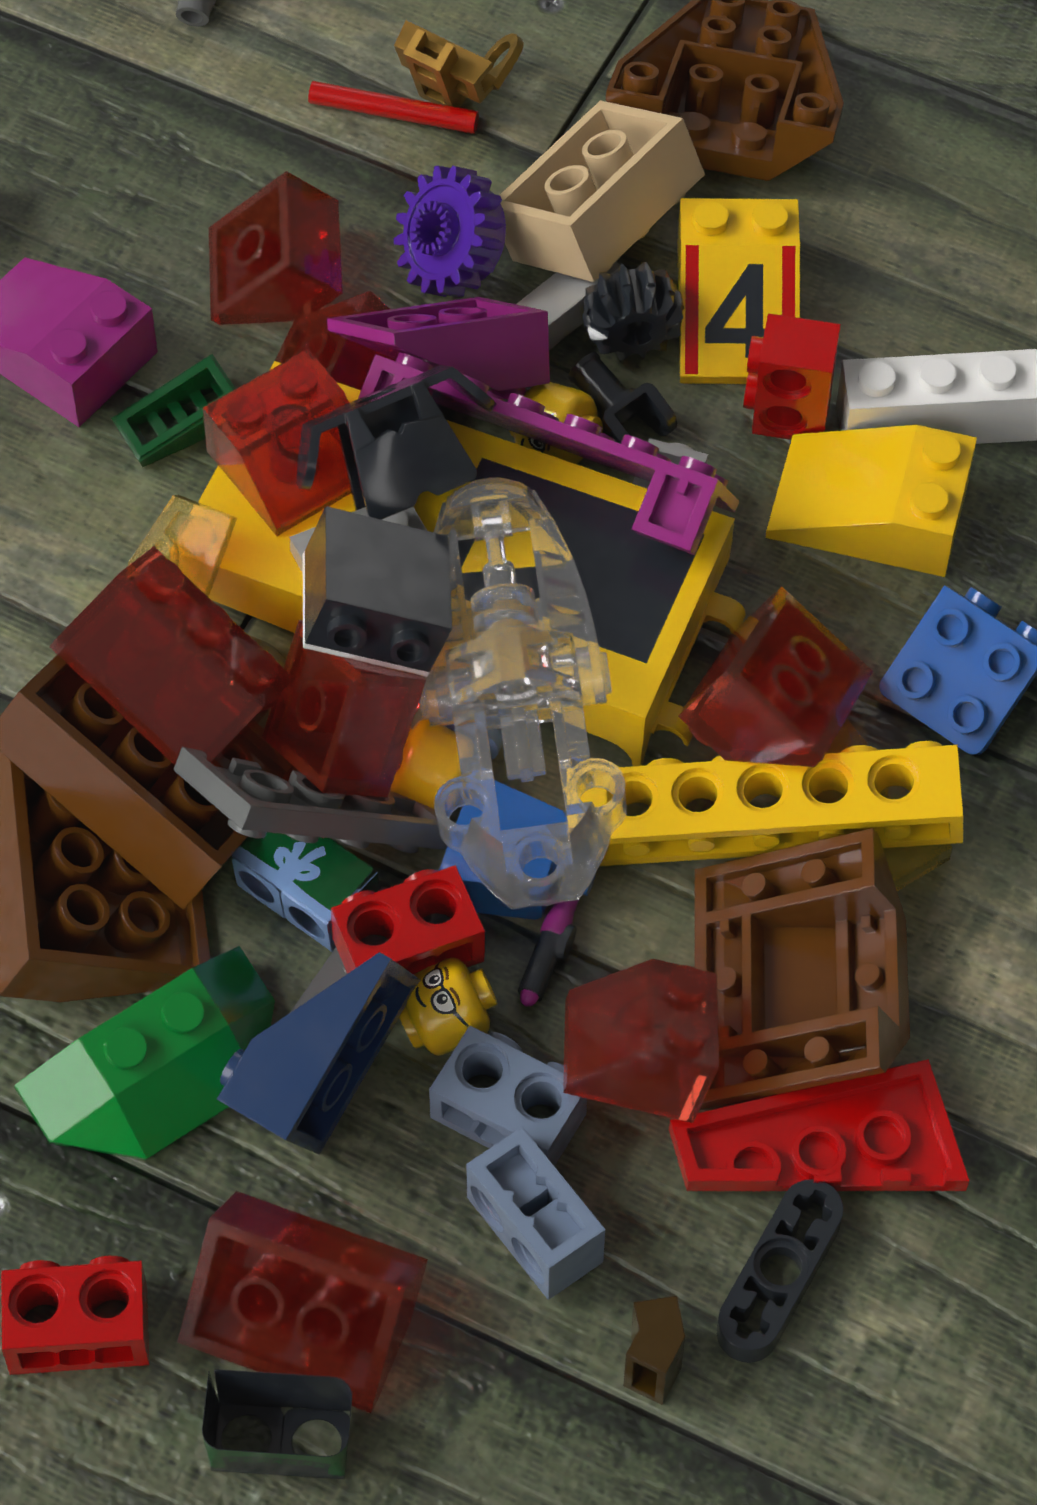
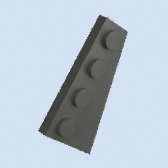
M183 746L174 767V771L229 818L228 825L233 830L253 838H264L267 832L281 833L305 843H316L319 837L337 839L344 844L356 848H367L369 843L373 842L388 844L403 852L417 853L419 847L446 850L455 828L451 822L435 809L391 791L347 782L343 792L339 787L317 778L316 775L292 770L287 782L276 775L261 771V767L257 762L232 758L229 769L212 765L207 760V755L204 751Z

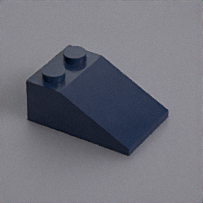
M380 952L258 1034L250 1041L246 1050L239 1049L236 1051L222 1072L220 1084L224 1087L217 1100L284 1140L320 1155L420 979L391 958Z

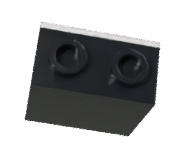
M325 506L303 553V648L428 677L452 630L449 536Z

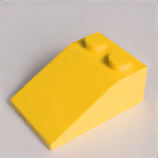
M921 425L793 434L767 526L766 538L945 577L969 482L977 437Z

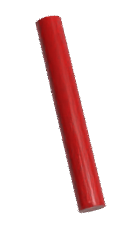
M318 81L311 82L308 94V102L310 104L475 134L479 121V111Z

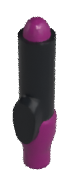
M565 890L559 892L555 904L541 925L539 938L518 987L520 1001L526 1007H531L537 1001L542 1000L557 961L566 960L570 953L577 930L576 926L573 925L574 912L579 902V897L572 892Z

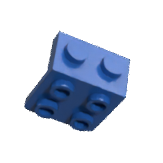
M944 585L880 681L879 689L884 697L953 744L958 745L966 753L980 755L985 752L1035 676H1037V629L1021 621L1014 630L996 618L1002 606L978 590L970 587L966 595L963 596Z

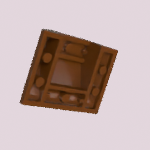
M870 828L695 869L694 1105L701 1110L885 1073L910 1039L906 917L882 843L875 829Z

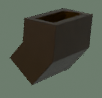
M677 1296L633 1303L632 1344L626 1353L623 1386L663 1405L682 1368L685 1333Z

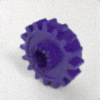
M438 165L434 166L433 176L421 174L417 177L420 190L418 193L406 191L404 195L409 209L407 213H397L396 220L404 225L403 233L397 235L393 240L395 245L404 246L405 252L400 256L397 264L398 267L411 269L407 282L412 285L421 286V292L443 297L447 295L463 297L465 287L478 289L481 287V281L495 269L504 248L506 219L501 205V196L495 195L490 191L492 181L489 178L477 176V171L453 165L451 168Z

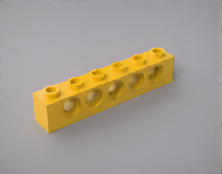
M919 741L908 745L906 748L877 750L867 745H856L845 748L840 753L812 754L806 750L795 749L781 752L776 757L748 759L739 754H724L715 757L712 761L683 763L673 758H661L649 762L646 766L619 767L612 763L599 762L587 765L583 770L567 771L570 848L572 852L598 858V866L750 857L874 828L879 834L883 848L963 843V807L958 745L943 746L934 741ZM890 786H901L910 791L906 796L899 799H888L879 794L883 789ZM826 790H835L845 795L835 803H822L815 799L816 795ZM763 794H770L779 798L776 804L766 808H759L750 804L753 798ZM704 798L714 802L711 808L702 812H693L685 808L688 803L695 799ZM632 803H644L650 806L646 812L638 816H627L621 813L627 805Z

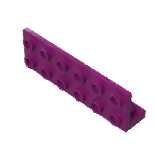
M399 352L396 361L375 355L358 399L433 369L434 366L419 358ZM466 375L464 376L497 403L491 412L472 402L446 381L427 388L436 404L650 482L632 530L655 541L695 555L713 507L716 506L735 513L739 504V500L726 488L728 480L716 475L717 469L697 459L682 456L677 465L672 463L671 459L659 454V448L647 441L630 435H624L621 444L617 443L614 438L601 433L602 427L598 424L572 414H567L564 423H562L557 417L544 412V405L511 393L508 401L505 402L502 397L489 392L488 385Z

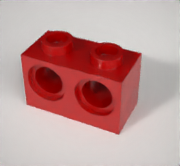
M768 313L764 337L752 336L747 362V372L749 373L743 408L754 410L752 434L792 440L793 434L825 432L841 324Z
M456 865L440 871L426 869L409 876L402 884L378 892L371 890L357 892L347 897L340 905L331 908L333 941L347 974L379 952L391 958L412 974L450 957L460 959L466 967L484 962L485 930ZM434 913L444 914L451 918L449 921L441 924H432L423 920L427 915ZM369 935H381L389 939L384 944L377 946L367 945L360 941Z
M108 1255L94 1258L86 1265L60 1266L53 1261L35 1260L22 1264L19 1269L1 1270L2 1352L10 1375L149 1365L148 1292L142 1261H129L125 1257ZM109 1300H119L127 1304L122 1313L112 1318H101L94 1314V1311L100 1304ZM51 1305L57 1308L55 1314L47 1321L32 1323L24 1320L26 1314L36 1306Z

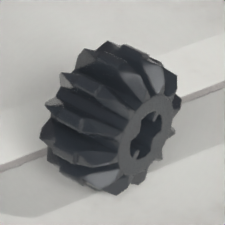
M644 262L636 269L628 270L621 263L619 272L615 274L599 272L598 283L585 288L584 313L582 314L585 332L589 333L590 340L594 341V344L597 345L600 354L615 352L620 361L625 360L631 354H639L645 360L648 351L652 349L667 351L668 339L681 336L680 326L683 319L682 311L684 310L682 295L680 291H677L676 284L669 278L666 269L652 271L647 262Z

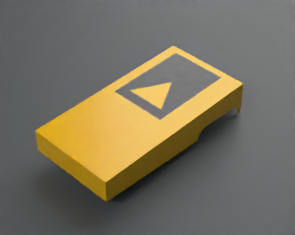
M274 361L172 549L176 587L303 636V573L290 552L289 537L316 527L325 506L348 512L356 510L337 427L321 433L316 472L310 490L298 488L297 463L302 424L357 400L361 390ZM447 420L476 467V478L439 496L425 491L418 496L413 507L427 531L449 536L452 630L428 677L383 666L380 667L454 696L457 695L462 684L468 682H481L491 685L504 692L518 705L614 743L629 755L633 766H642L650 735L658 730H666L676 734L682 739L684 745L689 746L698 725V720L689 709L669 702L671 694L703 623L707 621L719 622L729 628L732 636L737 637L746 616L745 609L738 601L715 592L730 558L735 518L712 511L695 555L639 535L632 530L647 488Z

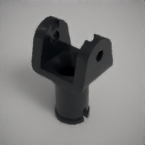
M592 352L583 357L569 371V376H567L569 381L574 383L579 390L593 398L597 410L600 412L599 418L603 424L602 433L614 438L615 442L621 444L624 435H629L622 425L636 415L661 436H667L677 428L678 422L672 408L653 384L644 383L637 389H627L600 359L601 357L597 352Z

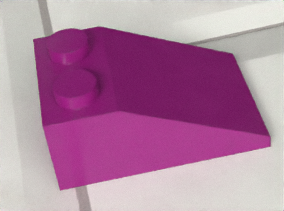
M24 257L0 280V374L77 427H80L158 352L152 308L106 278Z
M474 297L327 318L328 331L395 360L399 352L426 361L433 365V368L440 365L452 366L461 374L485 383L489 386L491 393L503 399H509L511 393L524 396L526 387L550 383L548 311Z

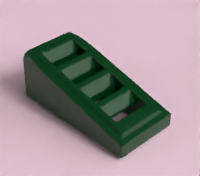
M211 354L111 419L141 466L145 467L236 425L243 420L248 408L214 355ZM215 391L218 398L208 404L204 395ZM193 401L198 411L188 417L182 405ZM171 411L178 424L167 429L160 415ZM149 421L158 435L150 442H147L137 427Z

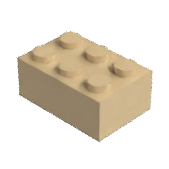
M599 101L500 194L502 199L501 205L506 219L505 245L512 261L595 282L599 278V272L606 273L636 241L643 238L649 232V229L673 205L679 203L680 198H684L686 193L705 175L684 119Z

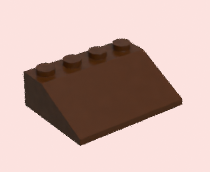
M115 599L17 693L0 715V752L183 910L248 836L233 830L228 825L229 818L174 771L182 746L204 751L207 755V760L212 765L229 769L232 758L257 762L261 767V771L276 775L287 782L292 770L304 772L308 768Z
M0 752V996L51 1002H69L154 992L191 968L210 960L202 889L183 910Z

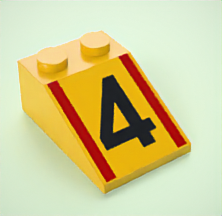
M680 198L677 240L678 291L681 292L684 310L682 311L683 319L680 326L681 336H679L680 383L746 384L749 373L747 372V362L752 336L764 337L768 313L800 318L798 199Z

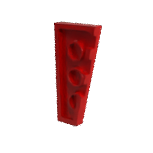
M929 1059L888 1068L885 1073L786 1092L671 1119L669 1124V1133L687 1191H787L795 1183L808 1179H814V1183L825 1182L836 1191H966L969 1184V1178Z

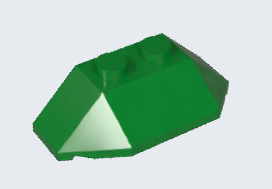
M237 946L191 968L84 1034L16 1083L14 1088L49 1143L147 1160L229 1108V1106L217 1100L224 1087L220 1084L222 1072L236 1051L239 1049L246 1050L254 1037L271 1026L275 999L242 948Z

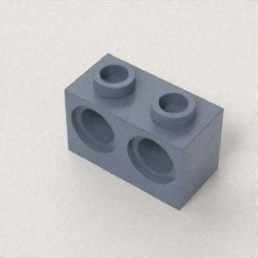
M469 1026L429 1089L430 1118L487 1148H491L523 1127L555 1167L586 1116L588 1086L582 1083L579 1076L568 1067L556 1062H548L546 1065L523 1053L521 1047L511 1038L497 1032L486 1034ZM477 1075H488L495 1078L498 1082L488 1088H477L470 1085L467 1081ZM535 1105H547L557 1113L549 1118L538 1119L530 1116L525 1111Z
M523 1127L466 1164L467 1198L548 1300L603 1263L605 1228Z

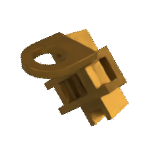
M406 20L394 46L401 65L410 70L420 97L432 103L460 108L466 98L481 104L492 90H499L517 62L524 43L517 34H508L498 40L483 58ZM509 49L504 59L497 66L494 67V64L496 60L499 58V56L504 51Z

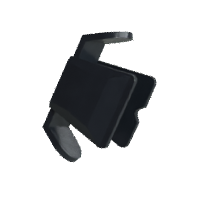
M440 365L414 377L399 381L302 424L297 463V486L299 489L310 490L316 472L321 433L337 427L355 510L366 507L368 517L380 520L415 506L418 496L425 491L439 496L473 481L477 475L476 467L427 388L446 381L488 412H491L497 403L452 366Z

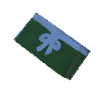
M267 832L264 838L248 836L232 854L234 874L239 887L282 918H286L290 923L331 952L336 948L332 936L331 908L340 905L347 897L357 892L366 890L378 892L380 890L378 872L361 889H358L374 869L330 838L319 837L316 843H305L295 840L286 834Z

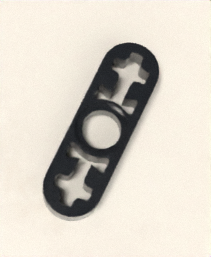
M814 1179L803 1180L792 1185L782 1198L719 1312L717 1339L722 1350L731 1358L740 1362H757L769 1356L778 1344L839 1233L843 1216V1203L840 1195L831 1185L825 1182L814 1183ZM812 1203L823 1207L822 1219H815L805 1234L803 1244L794 1238L798 1230L801 1210H808ZM784 1255L791 1258L798 1265L800 1275L791 1284L775 1285L765 1279L760 1269L761 1264L771 1256ZM756 1297L767 1303L762 1312L759 1329L763 1334L753 1331L748 1339L740 1338L736 1335L738 1323L735 1320L745 1322L754 1309Z

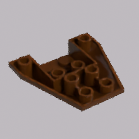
M691 0L618 61L607 87L605 99L607 102L683 118L703 169L765 181L772 180L833 143L844 105L815 9L801 7L791 0Z

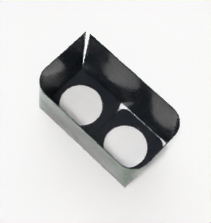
M214 1369L216 1394L210 1371H208L202 1435L211 1471L345 1479L352 1391L344 1380L329 1376ZM281 1407H290V1408H292V1409H289V1410L285 1413V1415H283V1412L281 1411ZM343 1411H350V1417ZM243 1415L256 1416L262 1419L270 1429V1446L267 1452L225 1450L221 1441L224 1428L236 1417ZM310 1420H324L331 1423L338 1430L341 1437L340 1452L331 1456L294 1454L291 1445L292 1437L297 1428L303 1423Z

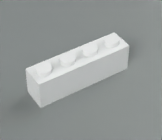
M1037 349L842 360L837 395L840 431L921 425L977 437L976 444L1036 441Z

